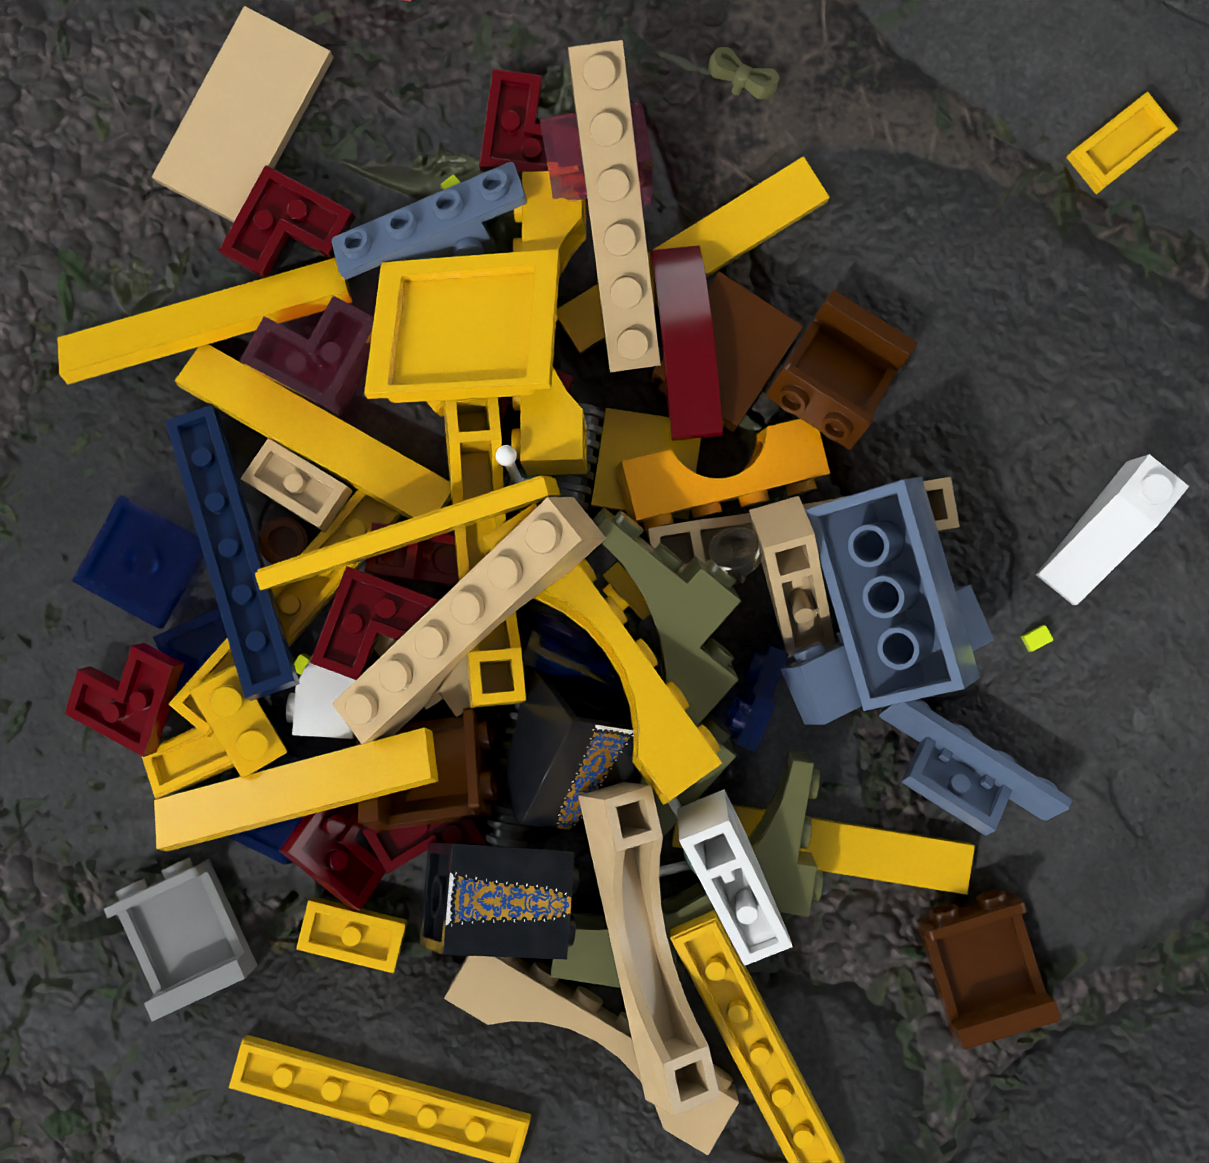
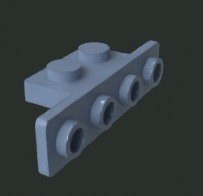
M508 162L333 237L331 242L339 273L344 279H349L380 266L381 262L497 254L495 241L484 221L527 203V197L515 164Z
M916 699L882 708L879 714L880 718L919 742L901 783L985 836L996 831L1009 799L1045 821L1069 810L1072 799L1060 792L1054 783L1025 770L1016 764L1010 755L987 746L973 737L972 733L964 726L949 722L932 711L923 700Z

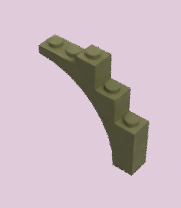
M603 507L592 521L606 537L602 544L623 564L646 600L658 634L662 656L661 679L665 684L672 681L681 690L689 704V708L685 710L687 715L697 728L700 725H704L712 733L721 749L716 755L722 764L676 796L683 807L695 802L736 757L729 738L732 735L731 731L715 716L711 714L707 716L739 680L731 664L734 657L713 638L707 643L705 641L740 603L741 600L734 587H732L737 580L715 560H712L707 566L696 556L681 571L680 567L684 564L682 560L660 543L654 549L639 537L644 530L630 516L621 510L614 516ZM637 771L632 783L648 785L641 773ZM653 792L664 837L678 819L669 804L663 805Z
M787 750L778 787L761 821L748 836V839L779 912L809 916L812 900L819 901L821 897L823 871L817 869L811 852L799 851V849H807L809 845L811 818H806L805 814L808 799H816L820 771L813 768L814 763L808 752ZM701 881L675 896L661 900L666 935L679 979H683L685 966L670 939V929L715 909ZM570 912L576 924L575 940L573 945L568 947L567 960L553 959L550 977L621 988L605 914Z

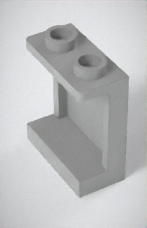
M190 857L161 870L164 879L148 886L143 878L117 890L115 893L118 901L104 908L107 918L116 914L119 916L154 994L144 1002L151 1021H155L245 979L258 966L210 859H206L196 865L192 864Z

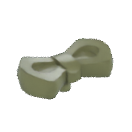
M719 47L710 56L708 70L711 76L716 79L731 81L734 84L731 90L734 95H740L744 87L755 98L761 100L773 97L777 91L779 75L774 69L749 67L743 64L729 47Z

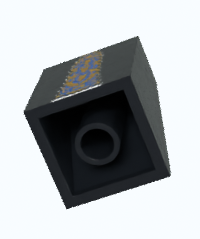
M531 663L525 677L526 701L520 703L501 793L521 825L534 829L541 827L560 828L580 833L586 831L578 795L622 782L632 783L638 771L632 762L634 735L630 706L625 693L613 678Z
M428 843L419 946L442 955L567 960L568 947L573 945L576 934L575 919L573 915H570L571 896L577 891L579 884V868L577 863L574 862V852Z

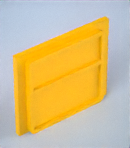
M559 249L381 262L364 391L367 399L388 398L393 403L528 396L534 394L538 389H551L555 328L558 319L557 299L561 257Z

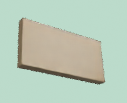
M244 6L154 171L152 178L157 183L234 223L264 166L267 165L272 169L275 168L334 58L331 51Z

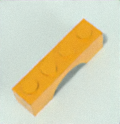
M802 419L768 426L756 434L754 450L748 464L739 474L732 477L708 478L696 474L685 467L671 449L623 460L615 468L626 513L636 523L643 522L645 531L648 528L674 524L672 515L687 511L692 512L693 519L722 512L721 503L739 499L741 508L760 504L770 500L768 494L770 491L786 488L788 496L817 489L816 480L830 474L820 431Z

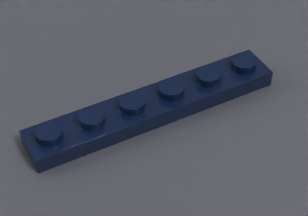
M211 404L166 420V427L244 697L253 701L300 684L272 589L260 590L255 573L258 572L257 569L263 568L265 565L218 410Z

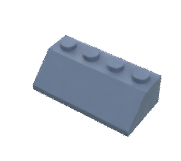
M922 477L900 480L805 509L815 533L819 559L863 711L962 690L980 678Z

